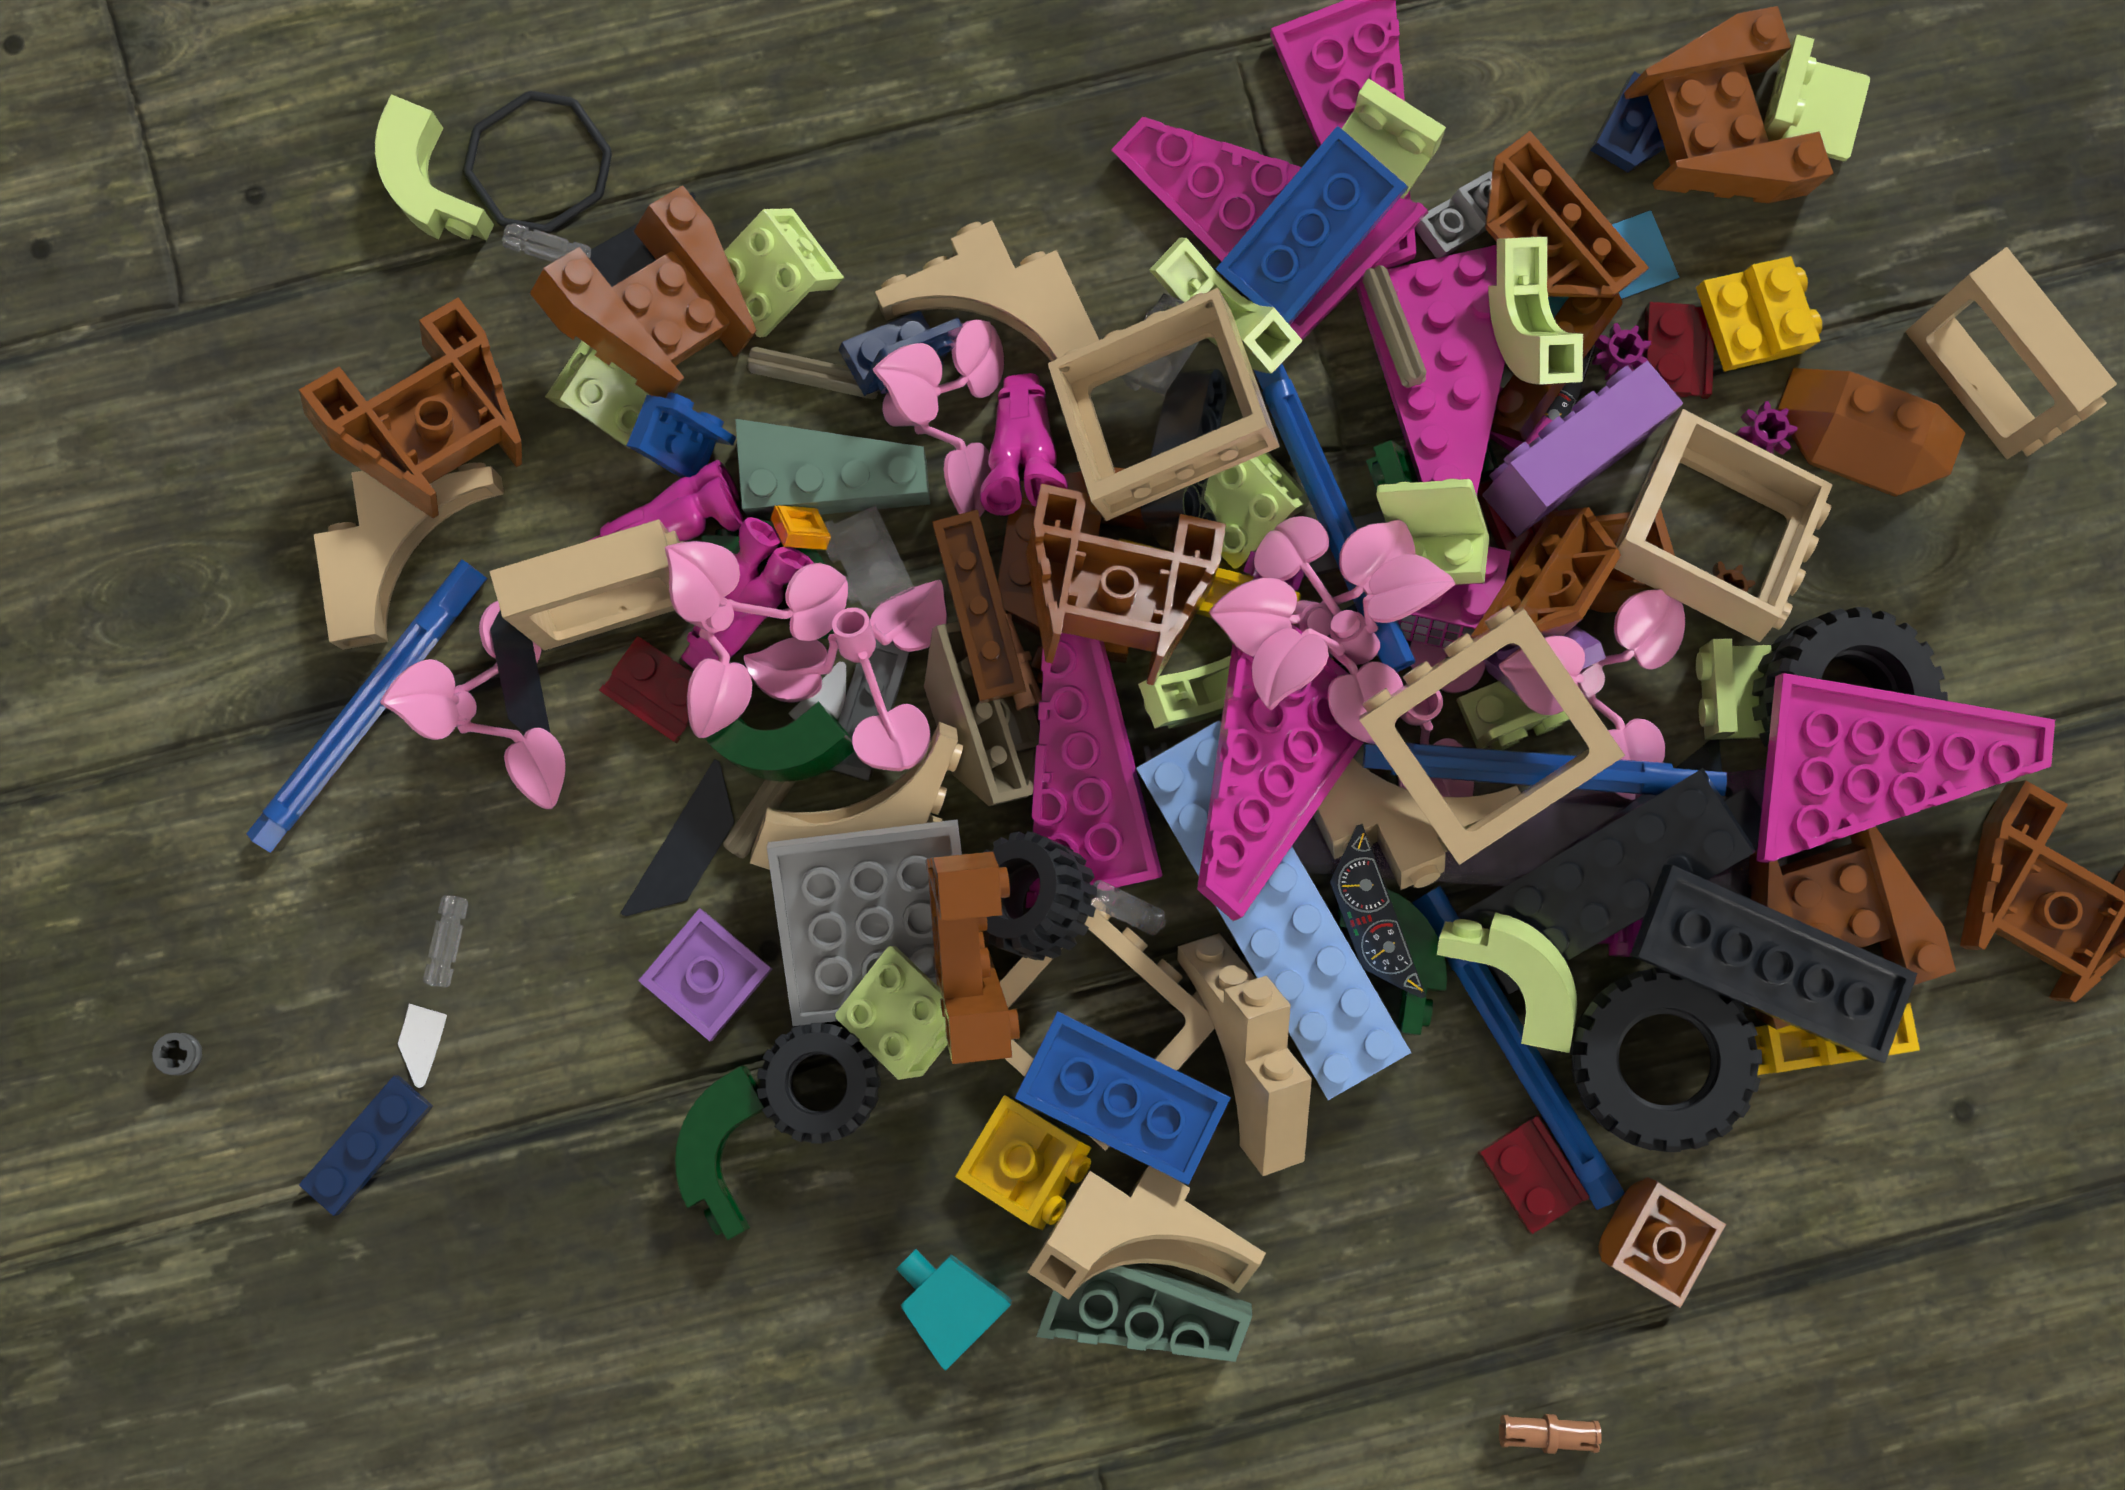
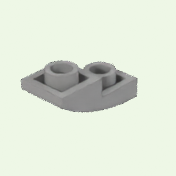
M1491 171L1459 188L1452 198L1429 210V213L1414 227L1436 258L1448 256L1486 231L1485 222L1492 176Z

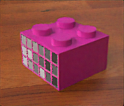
M1488 546L1484 583L1456 584L1428 605L1398 620L1406 640L1446 648L1449 644L1467 633L1471 637L1505 583L1511 551Z

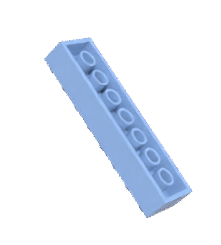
M1219 720L1136 768L1198 877L1221 727ZM1292 846L1242 918L1232 921L1216 906L1256 977L1260 978L1267 975L1290 1003L1289 1034L1328 1100L1411 1053Z

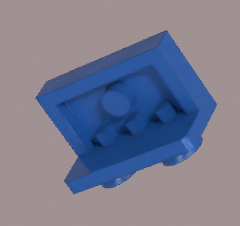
M668 393L666 398L646 395L626 446L678 477L683 478L696 475L701 468L708 464L716 443L733 446L736 436L722 428L724 421L705 412H696L693 410L694 402L681 395Z

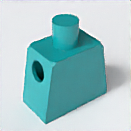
M915 1249L896 1268L915 1289L904 1300L901 1307L945 1371L1012 1304V1300L1005 1293L953 1255H950L935 1269Z

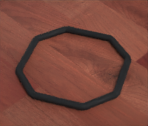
M528 91L474 126L464 164V174L498 224L507 228L545 234L552 232L602 198L612 152L608 143L577 100L571 97ZM530 100L570 106L603 152L595 192L545 225L504 218L473 173L481 132Z

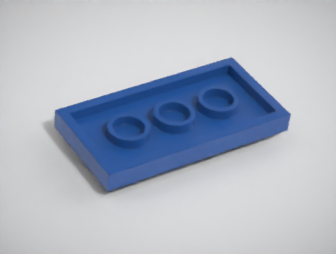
M1337 125L1217 266L1216 270L1254 304L1274 307L1285 321L1291 325L1405 193L1408 186Z
M1058 1011L1015 1099L1189 1185L1231 1098Z

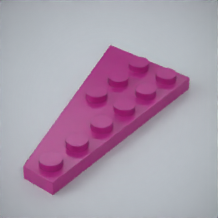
M1344 0L1271 28L1270 37L1318 148L1337 125L1342 129L1353 113L1358 93L1368 78L1405 101L1402 64H1400L1399 20L1396 13V0ZM1410 191L1404 198L1405 200L1412 201ZM1415 228L1375 267L1381 265L1386 269H1390L1413 260L1416 255Z
M1061 632L1053 664L1045 662L1044 650H1042L1041 671H1043L1042 701L1039 702L1038 712L1040 732L1039 744L1036 745L1032 805L1033 833L1049 838L1080 854L1087 861L1084 866L1092 869L1095 878L1090 884L1097 887V892L1159 878L1163 874L1104 641ZM1040 878L1036 879L1029 887L1026 908L1033 907L1038 898Z

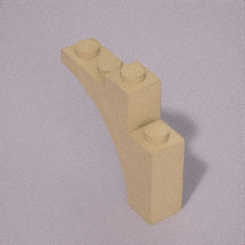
M993 220L983 225L981 222H974L961 228L957 232V236L951 238L954 257L948 259L947 256H941L932 259L923 266L922 271L908 277L905 274L894 276L886 280L881 285V289L875 291L878 305L886 321L901 315L924 310L952 309L974 312L1005 323L1022 333L1050 361L1063 357L1070 350L1081 349L1099 341L1057 250L1045 254L1043 251L1033 253L1020 262L1021 266L1015 268Z
M484 463L465 464L458 468L459 472L446 474L431 483L430 485L437 494L439 515L435 518H431L364 471L351 473L359 526L356 527L355 523L350 522L336 523L328 526V532L313 534L330 643L344 650L388 642L386 632L390 599L402 568L414 549L437 525L454 513L482 500L504 495L502 478L491 466L486 467Z
M939 722L922 760L914 767L908 769L894 783L866 800L850 806L820 812H790L767 807L752 848L750 864L770 870L767 853L768 842L942 821V818L930 815V813L939 814L947 788L941 786L947 770L951 772L956 770L962 754L963 745L957 744V728Z
M1353 758L1313 815L1333 858L1337 859L1343 856L1356 826L1363 824L1371 847L1373 843L1378 842L1401 890L1411 885L1420 888L1433 883L1445 871V852L1449 851L1407 789L1389 783L1366 768H1362V765ZM1517 786L1481 796L1443 798L1462 826L1467 829L1519 795L1520 791Z
M1220 933L1178 946L1177 961L1185 970L1200 995L1225 1055L1237 1105L1240 1147L1262 1176L1304 1162L1312 1078L1287 1048L1290 1003L1267 975L1256 979Z
M1148 1165L1129 1195L1089 1171L1027 1273L1068 1300L1084 1282L1093 1276L1111 1268L1137 1263L1171 1265L1191 1270L1218 1281L1239 1293L1258 1269L1266 1253L1186 1202L1185 1198L1190 1191L1189 1187Z

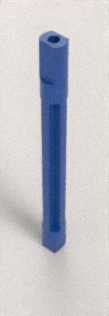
M1281 363L1272 374L1254 370L1263 390L1262 394L1315 515L1328 534L1330 549L1340 569L1341 548L1346 539L1358 529L1293 382L1289 379L1283 364ZM1344 578L1349 591L1357 586ZM1365 592L1353 599L1358 613L1363 616V599L1367 596ZM1398 620L1390 623L1375 622L1378 630L1374 633L1380 641V649L1377 653L1380 663L1388 665L1396 673L1414 664L1416 660Z
M463 559L460 560L281 789L264 808L261 816L246 833L252 842L266 851L272 852L385 710L386 707L380 701L393 681L408 667L426 658L488 578Z
M1406 743L1429 778L1533 786L1576 757L1572 755ZM1364 744L1362 768L1391 770V775H1397L1377 745ZM1620 759L1575 789L1658 795L1698 770L1673 768L1672 763ZM1705 771L1719 794L1725 796L1727 773Z
M1441 886L1412 902L1428 920L1438 939L1445 921L1453 923L1455 920L1460 919ZM1445 957L1570 1162L1572 1170L1589 1195L1596 1210L1613 1204L1625 1194L1623 1188L1603 1155L1593 1143L1536 1046L1521 1044L1524 1026L1487 965Z

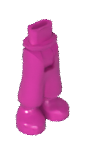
M1036 374L1008 376L1004 380V388L998 393L999 402L995 434L988 460L991 472L981 485L980 502L983 508L994 515H1009L1020 508L1022 488L1018 473L1023 468H1025L1024 487L1026 496L1035 507L1041 484L1068 489V482L1065 477L1054 468L1057 463V452L1050 430L1045 389L1040 386V379Z
M716 460L701 468L696 475L677 480L651 502L618 517L611 523L608 521L601 527V534L590 540L658 519L668 532L676 531L679 541L683 542L702 534L706 526L705 518L708 517L715 518L728 531H737L744 522L736 503L739 501L738 490L726 467L721 461Z
M753 517L746 518L739 528L740 551L738 554H734L739 564V582L736 588L725 598L738 603L776 609L785 598L784 584L789 583L793 575L800 568L814 562L804 553L792 547L777 548L781 540L773 527ZM771 555L764 571L759 575V564ZM734 611L731 625L723 631L716 632L714 636L726 649L731 658L768 616ZM694 625L693 631L687 635V641L690 644L681 657L695 670L697 665L704 659L710 658L719 661V656L709 642L699 636L701 628Z

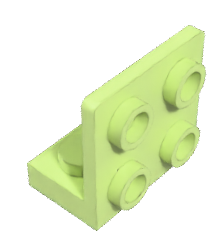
M1796 35L1790 43L1792 48L1780 60L1764 121L1768 140L1774 141L1820 131L1828 157L1847 161L1852 153L1870 77L1816 62V58L1810 56L1814 39Z
M1369 78L1358 93L1353 113L1342 127V130L1408 186V189L1400 197L1402 199L1406 197L1440 147L1446 129L1442 124Z
M792 208L763 209L724 251L757 330L755 333L757 337H766L809 292L834 290L844 279L843 275Z
M581 341L545 397L559 407L573 409L626 446L646 395L649 394L635 385L637 380L613 362L607 365L595 356L596 350Z
M1269 452L1209 477L1204 500L1213 511L1217 522L1226 524L1221 556L1234 569L1241 567L1248 560L1250 551L1256 552L1264 537L1270 531H1273L1278 524L1302 512L1310 503L1305 490Z
M1446 479L1443 481L1416 483L1399 482L1377 486L1376 496L1385 521L1390 522L1398 519L1407 525L1413 538L1416 555L1425 557L1453 578L1455 584L1485 582L1489 534L1471 480Z
M1500 681L1457 699L1477 748L1482 749L1491 746L1494 750H1504L1520 743L1519 740L1528 737L1526 732L1528 730L1534 729L1536 736L1554 730L1562 726V723L1570 720L1564 711L1555 715H1542L1534 712L1526 706L1518 695Z
M896 946L887 947L835 1014L836 1019L850 1033L859 1038V1042L898 1080L923 1076L947 1046L945 1017L942 1016L940 1003L942 998L940 988Z

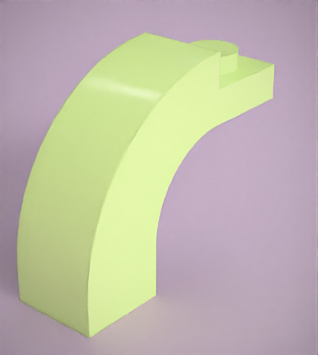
M391 94L379 120L375 139L377 168L390 196L411 222L438 240L445 227L448 231L461 238L470 239L471 235L487 241L494 224L484 209L445 194L430 184L428 175L429 160L443 130L442 125L431 110Z
M1547 237L1497 239V285H1488L1489 307L1494 335L1506 364L1519 379L1532 384L1583 382V334L1563 331L1555 322L1549 305L1547 292Z
M1179 238L1149 269L1174 298L1171 302L1174 307L1188 301L1196 294L1207 293L1218 288L1231 309L1250 365L1254 370L1272 374L1303 341L1274 307L1254 304L1230 287L1187 238ZM1207 338L1218 347L1215 338Z
M1231 656L1192 670L1159 676L1154 685L1147 684V680L1139 683L1138 685L1144 698V706L1151 717L1154 728L1168 726L1171 729L1223 713Z
M1496 912L1490 929L1482 928L1481 924L1472 920L1459 919L1453 923L1445 921L1439 937L1437 955L1491 965L1508 974L1519 986L1526 1004V1017L1521 1044L1569 1053L1576 1021L1577 994L1571 971L1551 941L1523 921Z

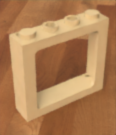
M2008 247L1966 276L1905 331L2006 459L2011 458L2021 450L2028 457L2042 446L2074 427L2080 421L2085 420L2107 404L2102 395L2117 385ZM1973 301L1978 303L2053 397L2054 406L2036 418L1955 318Z
M1218 288L1207 293L1196 294L1188 301L1166 311L1155 312L1144 321L1123 330L1110 332L1103 339L1081 349L1070 350L1063 357L1048 363L1091 502L1106 521L1280 447L1233 314ZM1215 338L1243 418L1115 473L1091 399L1092 390L1103 383L1203 339Z
M1682 409L1663 438L1616 543L1621 556L1614 568L1654 589L1662 590L1666 595L1761 642L1772 627L1779 630L1784 625L1793 606L1787 602L1789 595L1793 596L1805 577L1806 571L1800 569L1802 562H1807L1817 546L1819 538L1814 536L1813 533L1815 529H1820L1829 515L1831 505L1826 503L1833 484ZM1679 463L1785 516L1787 525L1757 598L1645 541Z
M658 519L489 572L502 617L545 651L675 611L669 593V566L665 547L682 543L683 541H679L676 531L668 532Z
M1509 605L1485 621L1489 628L1473 640L1468 633L1461 636L1443 649L1448 657L1433 667L1430 666L1428 661L1421 663L1403 676L1407 683L1405 686L1393 694H1390L1387 688H1385L1362 704L1366 712L1360 715V722L1459 865L1625 756L1523 607L1513 612ZM1515 643L1520 646L1586 742L1588 749L1471 827L1465 829L1396 730L1395 722L1401 715L1505 645Z
M1091 899V906L1096 907L1094 917L1088 916L1085 925L1089 927L1088 930L1097 936L1185 1017L1184 1027L1155 1058L1156 1061L1177 1071L1215 1029L1209 1013L1197 991L1191 996L1178 985L1183 977L1170 964L1161 959L1156 965L1143 953L1148 945L1128 927L1121 933L1108 921L1113 915L1112 912L1098 899ZM1045 956L1044 961L1022 957L1000 981L1008 1008L1053 960L1052 958ZM1011 1040L1012 1058L1005 1059L1025 1077L1034 1058L1014 1040ZM1091 1137L1105 1151L1108 1149L1109 1145Z

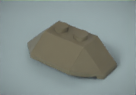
M959 622L935 626L932 628L924 689L936 726L941 722L957 728V744L963 745L956 770L951 772L952 775L988 806L1031 796L1034 790L1036 745L1039 744L1040 732L1033 706L1017 711L1013 696L981 704Z

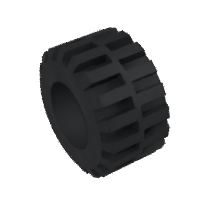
M1027 831L1026 835L1021 832L1010 833L1009 840L1001 837L994 841V849L992 851L985 849L984 852L994 853L999 868L1007 867L1010 897L1001 898L1002 915L987 917V931H979L983 932L984 941L1021 957L1044 961L1045 956L1052 959L1061 956V948L1071 950L1077 944L1075 937L1078 934L1084 936L1089 927L1085 925L1088 916L1094 917L1096 907L1091 906V899L1097 898V887L1090 884L1095 877L1092 869L1084 866L1087 861L1080 854L1073 852V849L1033 832ZM1040 878L1038 898L1033 907L1024 915L1023 901L1030 885Z
M825 1023L799 1025L792 1028V1031L787 1034L780 1035L775 1040V1045L765 1052L763 1067L758 1069L757 1079H760V1089H757L758 1099H762L766 1107L762 1109L766 1117L774 1121L776 1124L774 1127L781 1133H787L792 1136V1139L800 1142L825 1143L838 1140L855 1132L859 1126L868 1120L869 1114L873 1107H876L879 1099L877 1094L878 1088L881 1087V1077L878 1076L877 1067L879 1066L876 1058L859 1042V1038L847 1029L837 1025ZM824 1054L836 1059L844 1068L847 1076V1089L843 1099L835 1107L826 1111H812L805 1108L799 1103L793 1091L792 1081L797 1066L805 1058L812 1055Z

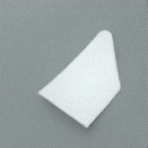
M838 662L832 671L822 679V688L819 693L801 701L788 714L796 720L819 701L838 719L846 699V664Z
M409 1004L398 1046L414 1085L421 1088L425 1085L433 1064L447 1015Z

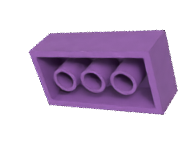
M1648 360L1634 371L1628 365L1622 368L1605 383L1606 387L1597 394L1595 391L1587 394L1572 407L1573 411L1562 419L1558 416L1538 433L1539 437L1529 445L1524 442L1503 459L1505 462L1489 475L1494 482L1482 495L1516 537L1520 536L1649 438L1683 404Z

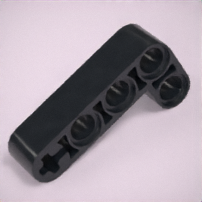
M1219 369L1173 373L1170 376L1150 458L1220 428L1226 402V384L1223 374ZM1208 478L1141 506L1142 519L1162 549L1169 551L1170 542L1180 514L1217 522L1213 511L1204 500Z

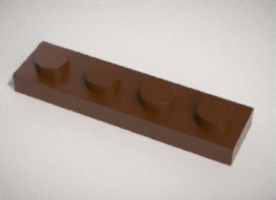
M1619 293L1613 298L1569 297L1554 317V320L1565 332L1583 334L1584 359L1623 302ZM1513 374L1498 395L1491 431L1525 442L1566 383L1532 384L1519 379Z
M978 510L932 521L980 703L1026 692Z

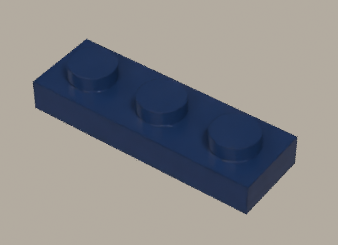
M393 1076L301 1181L299 1186L333 1216L339 1215L430 1111L433 1105L400 1076Z

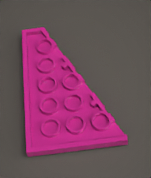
M1142 117L1111 149L1221 261H1223L1302 168L1281 159L1267 157L1252 150L1206 138L1191 131L1174 128L1146 117ZM1399 198L1292 322L1291 328L1302 340L1363 280L1365 271L1368 268H1374L1429 213L1421 203Z
M1497 245L1387 269L1427 371L1426 380L1421 385H1415L1410 388L1402 385L1363 280L1356 286L1418 482L1469 479L1473 483L1476 496L1505 360L1494 335L1489 307L1488 285H1497Z
M1291 623L1292 629L1296 630L1300 634L1303 633L1294 624ZM1232 644L1197 887L1199 892L1232 921L1244 916L1364 743L1348 734L1331 714L1327 698L1328 687L1336 677L1348 673L1330 657H1328L1323 670L1311 682L1285 697L1271 711L1260 699L1253 683L1252 664L1254 657L1242 652Z
M1787 673L1775 676L1757 861L1765 863L1775 861L1779 858L1814 848L1826 842L1840 839L1875 827L1876 825L1908 816L1920 810L1937 806L1973 792L2051 767L2055 720Z

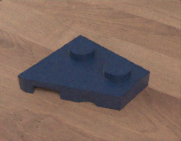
M1635 71L1627 79L1590 151L1627 173L1665 150L1648 95L1629 99L1625 98L1624 92L1640 76Z

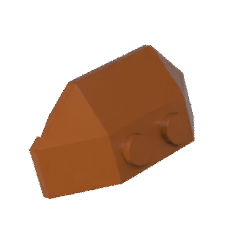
M1531 131L1495 157L1485 229L1496 242L1499 238L1547 237L1548 297L1613 298L1649 269L1645 262Z
M1793 368L1776 409L1778 411L1785 408L1789 410L1786 415L1789 425L1797 427V431L1791 436L1808 464L1894 497L1949 476L1965 436V432L1938 404L1851 371Z
M1589 507L1552 511L1548 514L1471 635L1472 639L1488 630L1489 628L1485 621L1508 605L1513 612L1523 607L1543 637L1564 636L1583 619L1621 556L1618 548ZM1515 643L1507 644V645H1511V646H1518V645L1515 644Z

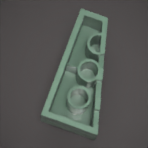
M735 419L742 509L747 518L770 519L774 506L778 505L817 508L820 515L930 505L927 460L924 447Z
M1146 1263L1122 1265L1093 1276L1084 1282L1069 1300L1053 1290L1036 1337L1074 1339L1080 1343L1096 1345L1097 1343L1127 1346L1128 1349L1144 1351L1146 1349L1171 1351L1172 1354L1236 1362L1252 1319V1304Z

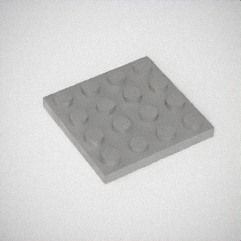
M958 819L768 842L767 853L793 1026L838 1021L835 1017L836 1012L889 946H896L937 985L933 965L934 945L929 882L925 860L933 857L962 855Z

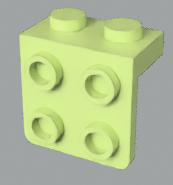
M1713 639L1699 648V653L1696 657V674L1698 680H1701L1702 699L1699 702V721L1701 726L1704 727L1705 740L1760 738L1758 734L1765 732L1761 720L1754 721L1752 707L1759 705V696H1753L1752 689L1754 680L1764 675V673L1759 672L1758 666L1764 655L1773 652L1771 645L1732 646V639Z

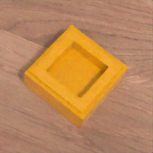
M774 506L770 519L783 547L827 550L831 535L817 508Z

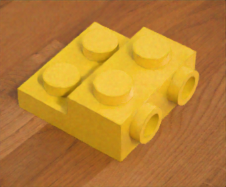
M1792 256L1753 264L1743 272L1704 280L1696 286L1724 372L1802 354L1820 342L1819 334L1822 331V319L1815 309H1809L1804 294L1808 286L1807 275L1801 267H1795Z
M1004 1095L955 1177L1027 1224L1043 1230L1047 1223L1049 1225L1055 1224L1064 1212L1066 1200L1062 1197L1070 1183H1079L1087 1174L1091 1165V1159L1087 1155L1091 1147Z

